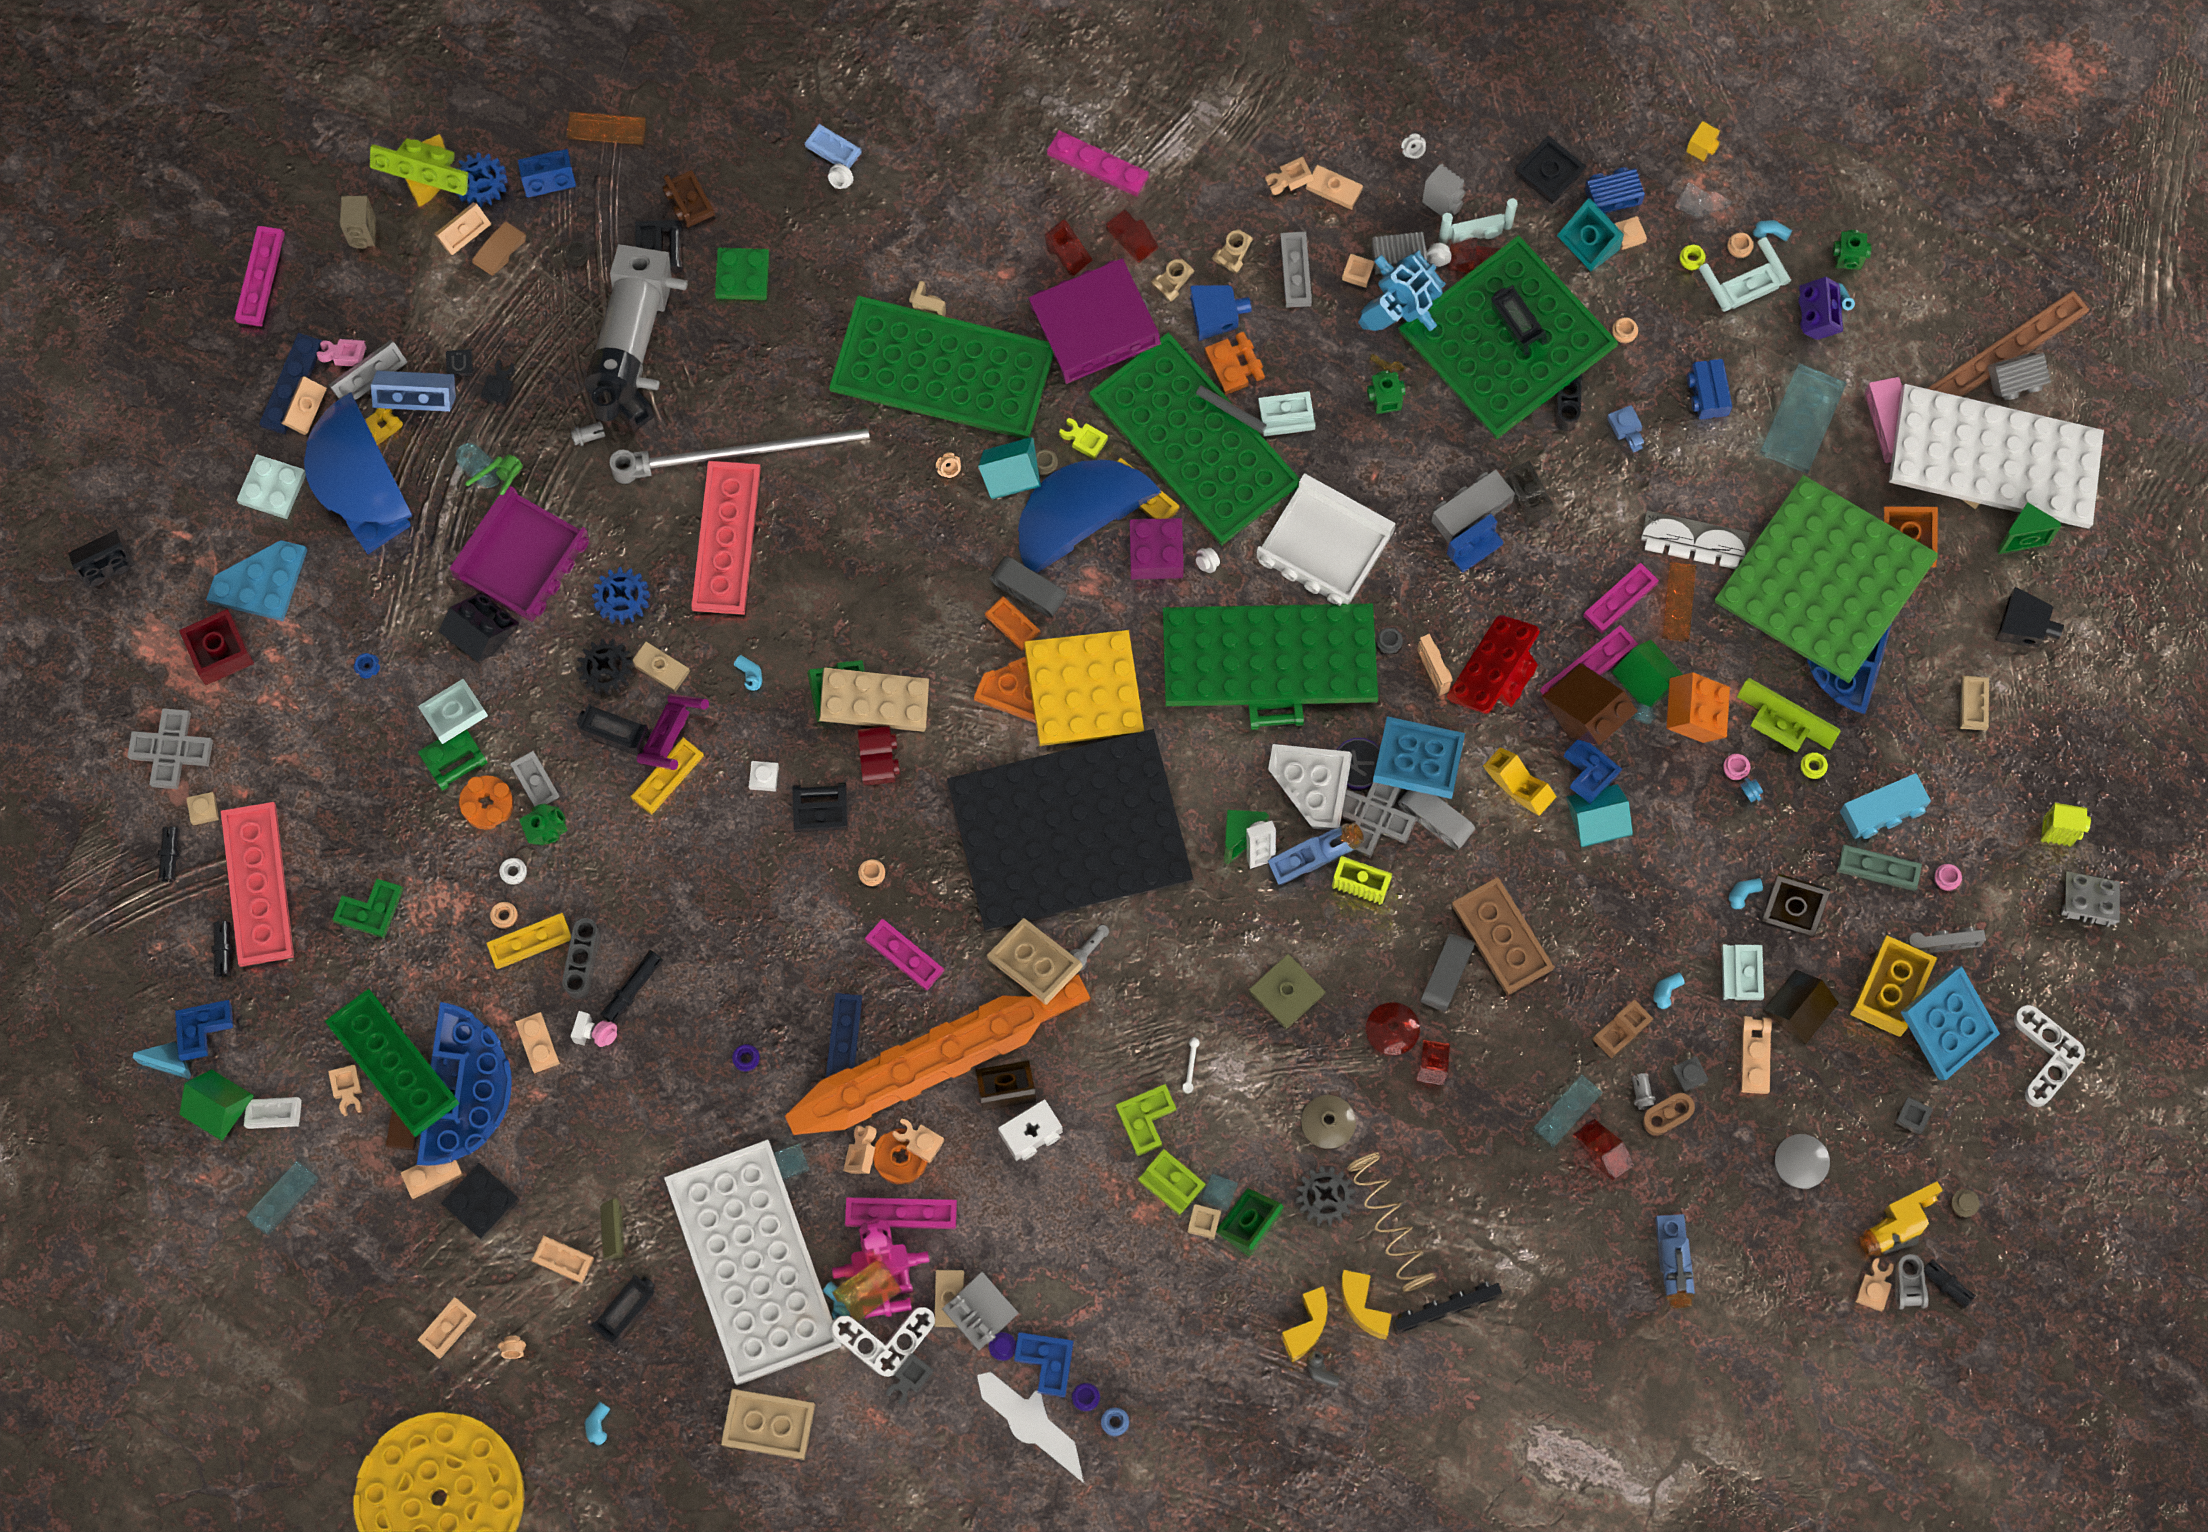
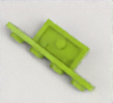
M408 138L405 139L397 151L374 144L370 147V167L372 169L460 195L467 193L468 172L449 167L454 161V152Z
M1747 678L1737 698L1759 710L1750 725L1751 727L1795 752H1798L1806 737L1830 750L1841 732L1839 728L1751 678Z

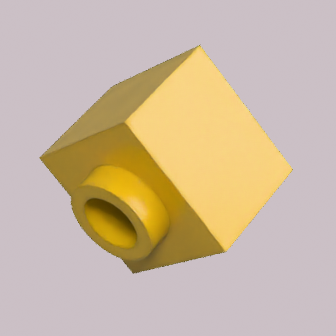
M1702 121L1690 139L1686 152L1704 161L1708 154L1713 155L1720 144V141L1717 140L1720 130Z

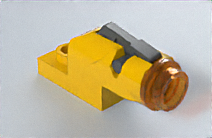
M1938 1181L1888 1205L1884 1209L1887 1217L1874 1227L1865 1230L1864 1234L1859 1236L1860 1244L1869 1257L1872 1255L1878 1256L1881 1253L1888 1254L1918 1244L1919 1235L1922 1234L1929 1224L1920 1204L1923 1208H1926L1938 1201L1936 1197L1943 1191Z

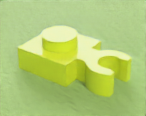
M1068 418L1066 424L1073 429L1070 432L1060 429V437L1064 440L1073 439L1072 448L1095 460L1107 442L1108 435L1087 423L1081 429L1074 419Z

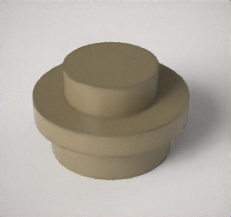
M1040 450L1036 453L1039 474H1052L1058 466L1057 456L1050 450Z
M1962 1189L1953 1195L1951 1205L1954 1212L1959 1216L1970 1217L1978 1211L1980 1201L1973 1191Z

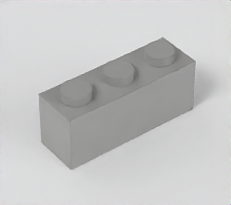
M1497 470L1490 474L1485 472L1475 480L1474 485L1469 488L1465 486L1457 491L1454 495L1455 498L1449 502L1442 501L1433 509L1431 522L1449 543L1488 515H1495L1511 504L1515 493Z

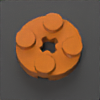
M486 775L473 777L468 781V784L461 791L459 806L462 815L472 826L488 830L509 819L514 808V799L506 783L497 777ZM489 796L490 800L494 801L493 805L482 808L480 800Z
M900 1128L895 1129V1131L899 1134H905L907 1129ZM894 1131L885 1133L875 1144L873 1159L877 1172L883 1179L893 1184L913 1183L923 1174L928 1162L907 1150L906 1147L909 1141L901 1142L896 1140L893 1136ZM905 1150V1156L908 1157L907 1161L896 1163V1158L893 1157V1154Z

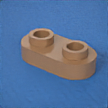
M1677 1093L1651 1107L1643 1117L1645 1130L1652 1135H1662L1687 1121L1695 1110L1693 1099L1687 1094ZM1682 1105L1684 1112L1678 1113L1675 1110V1106ZM1653 1118H1658V1119H1660L1661 1125H1660V1126H1655V1125H1653V1124H1652V1119H1653Z

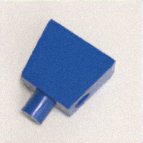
M1230 285L1190 286V300L1199 341L1238 328V314L1252 312L1250 298L1235 299L1233 288Z

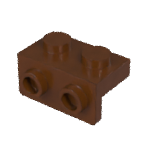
M693 170L673 179H670L668 174L663 176L665 185L662 186L663 192L668 201L671 199L676 205L673 207L674 213L679 221L684 220L687 228L715 215Z

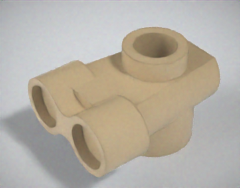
M1236 229L1228 234L1225 245L1222 249L1218 248L1211 259L1237 274L1243 265L1241 261L1253 238L1245 232ZM1237 243H1242L1240 247H1234Z
M1182 258L1180 260H1172L1168 263L1166 271L1162 275L1157 274L1150 283L1168 301L1172 302L1179 295L1178 290L1194 273V270Z

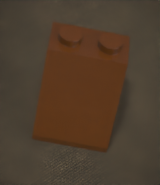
M1582 663L1576 665L1541 696L1568 737L1595 745H1600L1638 712L1622 689Z

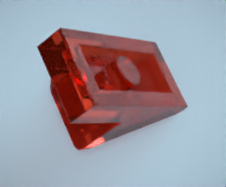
M1125 209L1106 224V230L1139 264L1158 249V245L1142 219L1136 221Z
M1066 219L1061 220L1044 234L1047 251L1049 254L1057 255L1069 275H1076L1093 261Z
M1475 237L1451 244L1450 252L1452 257L1448 263L1447 270L1470 273L1501 248L1477 246L1478 238Z
M1423 1040L1417 1078L1419 1082L1444 1085L1448 1075L1450 1044Z

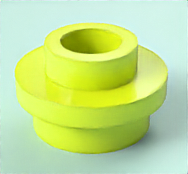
M1697 245L1686 246L1682 249L1679 257L1682 266L1689 270L1699 269L1704 264L1706 258L1702 248ZM1694 256L1696 261H1691L1688 257Z
M1812 752L1803 757L1800 767L1806 777L1818 779L1826 773L1828 763L1823 755ZM1810 763H1815V764H1817L1818 769H1817V770H1812V769L1809 767V764H1810Z

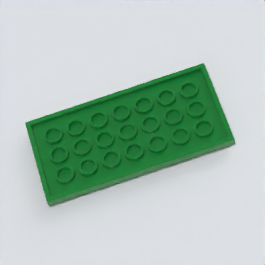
M857 296L829 389L831 392L1026 439L1031 436L1054 354L1047 341Z
M1168 332L1160 338V345L1140 353L1089 392V397L1220 546H1223L1299 487L1301 479L1258 431L1196 394L1198 388L1202 385L1232 403Z
M1373 603L1342 604L1341 606H1338V604L1163 607L1165 706L1378 702Z

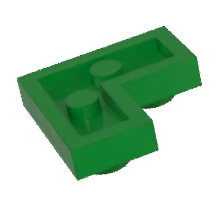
M376 879L367 903L342 895L332 920L334 923L385 939L404 889L402 886Z

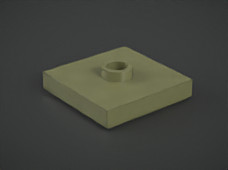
M1289 954L1249 989V993L1286 1030L1326 993Z

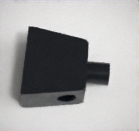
M2015 587L2008 598L1996 641L2039 647L2045 635L2059 640L2064 625L2050 620L2053 611L2052 605Z

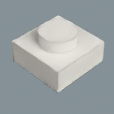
M752 761L749 789L776 791L779 764Z
M578 1012L571 1034L574 1043L585 1046L586 1039H591L595 1023H592L593 1020L590 1014Z

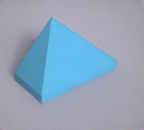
M176 1041L134 1052L132 1058L138 1064L186 1079L191 1077V1072L186 1062L181 1061L178 1056Z

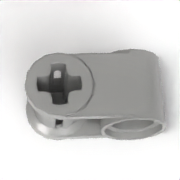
M1905 1255L1896 1261L1893 1268L1897 1308L1904 1309V1306L1919 1305L1921 1308H1927L1928 1291L1925 1284L1923 1262L1916 1255ZM1905 1261L1910 1262L1914 1266L1913 1275H1908L1903 1271L1902 1265Z

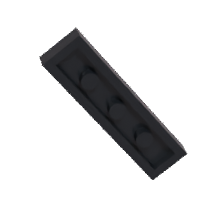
M1490 1281L1474 1287L1476 1291L1465 1295L1464 1291H1460L1450 1295L1447 1302L1439 1304V1301L1436 1300L1423 1305L1424 1310L1413 1313V1310H1407L1397 1315L1398 1319L1393 1322L1395 1333L1399 1335L1498 1299L1502 1295L1499 1283L1491 1285Z

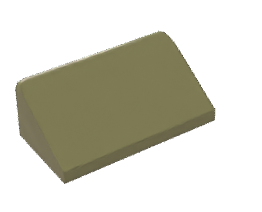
M614 1198L600 1206L604 1259L624 1258L623 1256H625L622 1207L620 1201Z

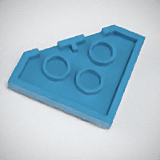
M280 540L220 572L213 578L206 599L207 602L284 621L307 553L306 546Z

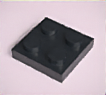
M1548 135L1515 169L1514 174L1553 205L1586 171L1587 166Z
M478 1163L441 1204L483 1241L515 1207L520 1199L484 1166Z

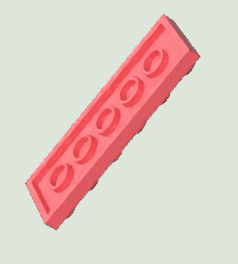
M708 461L692 611L745 615L761 472L760 464Z
M270 802L222 810L221 818L238 964L242 967L294 958L276 804Z

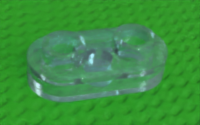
M472 443L463 444L456 451L458 465L471 478L494 461L477 445ZM466 453H473L470 458L464 457ZM494 468L489 474L484 475L476 482L486 488L497 485L500 481L496 474L497 468Z

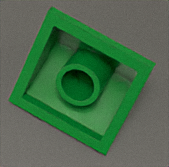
M2027 502L1997 549L1998 554L2050 545L2061 528L2060 521Z
M1652 640L1634 647L1611 672L1646 712L1669 694L1670 678L1683 675Z
M1227 810L1224 862L1227 865L1247 849L1246 829L1256 822L1265 821L1266 823L1269 821V815L1266 812Z
M211 1069L184 1083L179 1115L220 1141H223L254 1095Z
M1247 1188L1218 1227L1216 1233L1251 1257L1282 1215L1284 1206L1269 1197Z

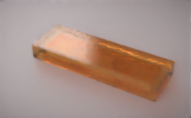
M570 112L567 137L568 139L643 144L646 119L645 117Z
M1674 562L1669 564L1662 639L1689 641L1696 565Z

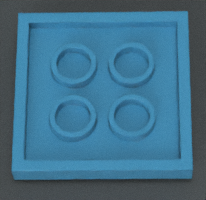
M1387 716L1373 782L1452 799L1465 733Z
M1962 966L1953 967L1901 1011L1903 1018L1939 1080H1947L2000 1035Z

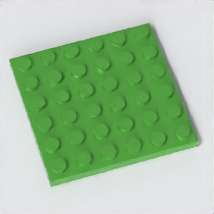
M1803 475L1717 595L1715 603L1847 683H1850L1938 558V553Z

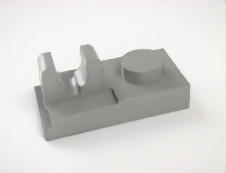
M534 751L510 763L534 807L539 804H549L560 798Z

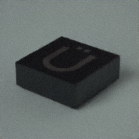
M472 349L446 351V374H454V378L474 376Z

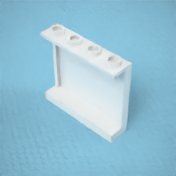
M1304 473L1299 481V488L1262 547H1258L1256 558L1259 559V562L1264 567L1269 569L1275 568L1282 572L1281 574L1290 581L1296 580L1304 584V587L1311 593H1320L1327 597L1331 604H1338V606L1342 604L1348 605L1355 597L1394 533L1395 523Z

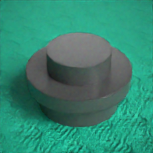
M1394 628L1381 630L1376 639L1378 648L1387 654L1399 651L1403 643L1401 633Z

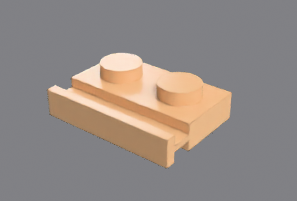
M1430 634L1420 637L1417 651L1440 696L1449 692L1452 676L1442 661L1437 645L1434 644Z

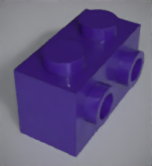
M1823 277L1799 285L1800 296L1798 300L1802 314L1800 325L1803 333L1815 340H1819L1843 332L1840 284L1828 277Z

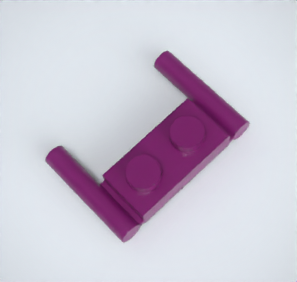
M673 693L669 694L667 698L668 704H666L643 749V753L638 754L637 762L639 764L676 770L678 761L667 758L672 750L673 744L690 713L686 710V707L705 710L709 707L707 699Z

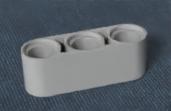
M1408 790L1398 801L1399 807L1405 813L1416 817L1418 823L1455 850H1459L1475 831L1474 825L1438 796Z

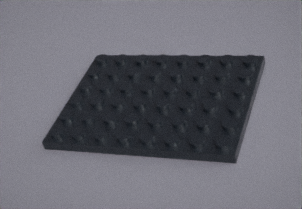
M1154 729L947 778L985 933L1015 926L1023 918L1032 922L1194 881Z

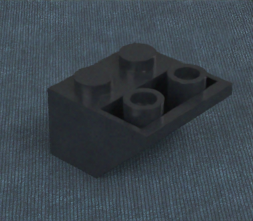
M117 530L68 552L73 569L87 588L98 586L104 583L107 578L115 574H123L135 565L123 538Z
M478 593L449 607L438 632L475 661L480 662L492 656L516 630L519 622L513 619L508 612L495 605L490 598Z

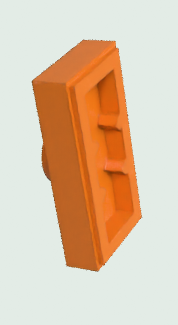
M1004 596L985 612V617L1021 651L1024 650L1025 641H1033L1041 634V631Z

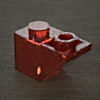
M1596 1119L1585 1124L1573 1134L1596 1167L1612 1181L1634 1166L1623 1141Z

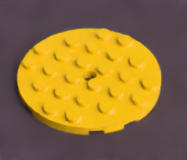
M445 1412L428 1413L410 1418L383 1435L361 1465L353 1498L355 1521L359 1532H516L524 1508V1483L520 1466L514 1453L502 1437L493 1429L474 1418ZM438 1490H443L447 1494L446 1501L442 1506H436L432 1503V1495Z

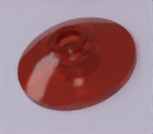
M1388 1002L1379 1005L1371 1012L1366 1023V1035L1370 1044L1380 1053L1389 1056L1402 1055L1410 1051L1417 1043L1420 1035V1023L1416 1014L1406 1005ZM1392 1022L1397 1023L1399 1029L1392 1031L1389 1028V1024Z

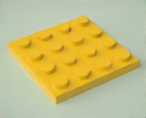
M1129 630L1024 642L1039 746L1115 738L1144 731Z

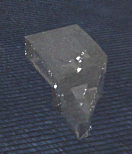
M1688 182L1684 186L1675 207L1698 218L1728 208L1732 201L1716 192L1708 194Z

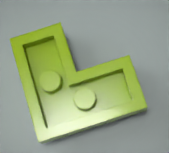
M1166 1084L1115 1105L1137 1157L1162 1146L1152 1121L1175 1112L1177 1109Z

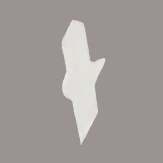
M988 1372L977 1375L982 1399L1008 1420L1015 1437L1025 1443L1037 1444L1084 1483L1075 1442L1048 1419L1042 1395L1035 1391L1029 1399H1023L993 1373Z

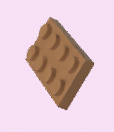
M1499 877L1452 902L1451 906L1507 996L1554 970V965Z

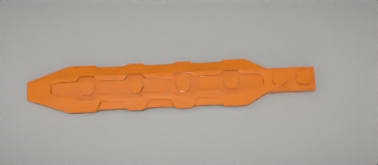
M1079 974L1074 976L1047 1005L1034 995L1031 997L1003 995L979 1006L978 1010L951 1023L945 1022L930 1029L929 1033L906 1044L889 1048L881 1052L880 1056L852 1069H844L821 1080L785 1115V1119L793 1135L839 1131L850 1128L871 1118L872 1114L901 1100L905 1102L920 1095L921 1091L950 1077L954 1079L969 1072L972 1067L999 1054L1003 1056L1026 1045L1041 1023L1089 1001L1090 996Z

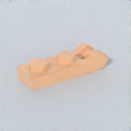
M1743 1016L1741 1092L1768 1094L1770 1092L1771 1018L1762 1017V1020H1755L1750 1016ZM1752 1030L1761 1031V1038L1752 1037Z

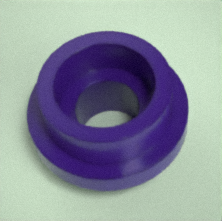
M743 1044L735 1049L732 1060L738 1070L748 1072L758 1066L760 1055L754 1046ZM745 1054L751 1056V1060L748 1063L741 1061L742 1056Z

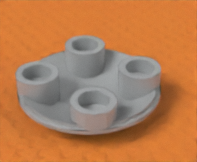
M1796 1134L1786 1138L1778 1146L1775 1154L1774 1168L1789 1185L1810 1189L1822 1182L1828 1174L1830 1167L1828 1151L1815 1137L1806 1134Z

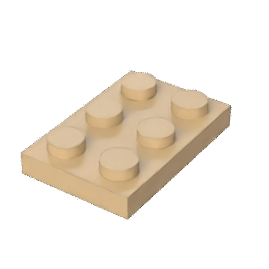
M1025 918L987 954L990 962L1045 1005L1083 968L1082 963Z
M732 1389L721 1445L805 1460L815 1403Z

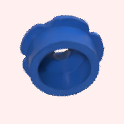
M363 653L356 658L354 670L357 674H360L361 678H371L372 675H376L380 670L379 659L373 654Z

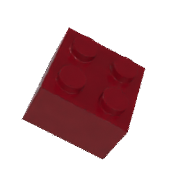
M225 609L179 630L198 676L205 685L254 664L238 625L229 609Z

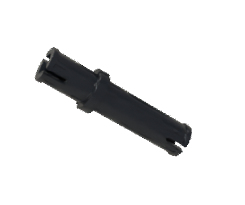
M649 950L640 964L627 978L626 982L620 989L614 991L613 998L600 1015L606 1021L615 1023L626 1007L633 1004V998L644 986L655 969L663 962V959L654 951Z

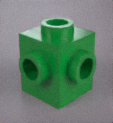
M1857 230L1842 231L1838 241L1833 243V256H1836V268L1861 270L1866 258H1870L1871 243H1867V233H1860Z
M1381 371L1372 376L1371 384L1367 386V395L1369 401L1374 402L1376 414L1402 410L1403 396H1405L1406 392L1404 381H1399L1398 373Z
M545 803L533 807L531 813L519 819L526 839L530 844L545 845L554 843L560 839L559 836L568 831L565 825V816L559 807L549 806Z

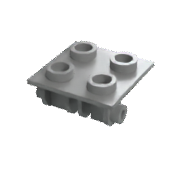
M2066 871L2065 904L2062 905L2061 915H2065L2066 919L2077 920L2082 916V922H2086L2087 917H2090V923L2093 924L2095 922L2107 927L2116 925V922H2120V882Z
M983 1272L942 1308L978 1351L986 1343L991 1342L996 1337L995 1335L1019 1314Z

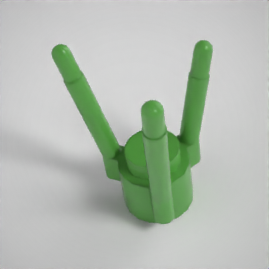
M507 454L503 459L497 456L493 463L466 481L465 485L470 486L491 470L497 468V476L505 482L495 497L494 503L499 494H505L512 480L523 468L520 460L513 455Z

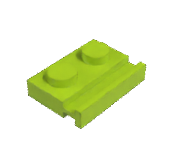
M1165 1149L1162 1150L1146 1171L1138 1178L1142 1185L1179 1216L1206 1186L1202 1180Z

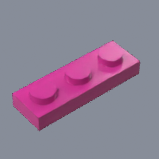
M1640 562L1584 613L1583 617L1603 634L1658 584L1659 580Z
M883 918L865 937V941L926 991L944 972L943 967Z

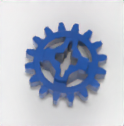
M478 152L474 159L467 155V162L458 161L461 167L459 170L468 172L469 187L465 195H458L460 201L467 200L469 206L473 202H477L480 208H482L483 202L487 201L491 206V199H501L499 191L506 192L504 185L508 183L507 176L505 175L506 170L504 166H500L498 158L492 161L490 154L482 158L480 152ZM491 170L496 174V179L491 175Z
M619 567L616 574L610 569L608 570L609 577L605 578L602 575L599 577L601 585L594 584V589L598 592L592 594L593 600L596 601L594 604L596 611L601 610L600 615L603 619L609 616L610 623L612 624L616 619H619L621 625H624L627 618L633 623L635 622L634 615L637 614L642 617L643 612L641 608L649 607L648 601L645 600L650 598V593L646 590L649 588L646 581L641 582L642 576L640 573L633 576L634 573L631 568H629L627 573H623L622 568ZM638 589V599L635 601L633 596ZM607 591L609 593V597L606 599L607 602L605 603L604 596L605 592Z

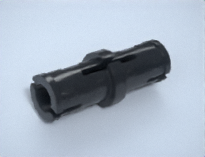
M167 826L162 828L161 850L158 851V857L160 858L158 881L168 883V879H170L169 882L171 883L176 880V861L180 858V852L177 851L180 829L170 826V830H168Z
M220 921L213 923L214 945L211 946V952L214 954V977L222 978V967L224 977L231 976L230 953H233V946L230 945L231 923L228 921H222V925H220Z
M1934 1259L1924 1268V1274L1941 1287L1940 1291L1943 1294L1945 1292L1948 1293L1964 1309L1976 1297V1294H1973L1957 1280L1958 1276L1955 1274L1951 1275Z

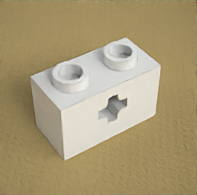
M1046 1100L1041 1101L998 1128L999 1135L1016 1161L1020 1158L1026 1160L1037 1153L1036 1149L1043 1144L1049 1146L1061 1138L1059 1134L1063 1133L1060 1122ZM1027 1129L1037 1130V1136L1027 1135Z

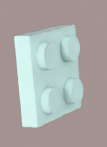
M256 454L237 502L241 505L287 519L305 479V470Z
M461 679L418 706L442 744L488 716L464 679Z

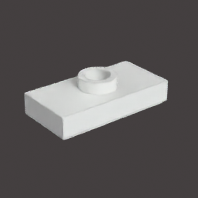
M299 1097L252 1099L245 1110L244 1126L247 1129L299 1126L302 1100Z

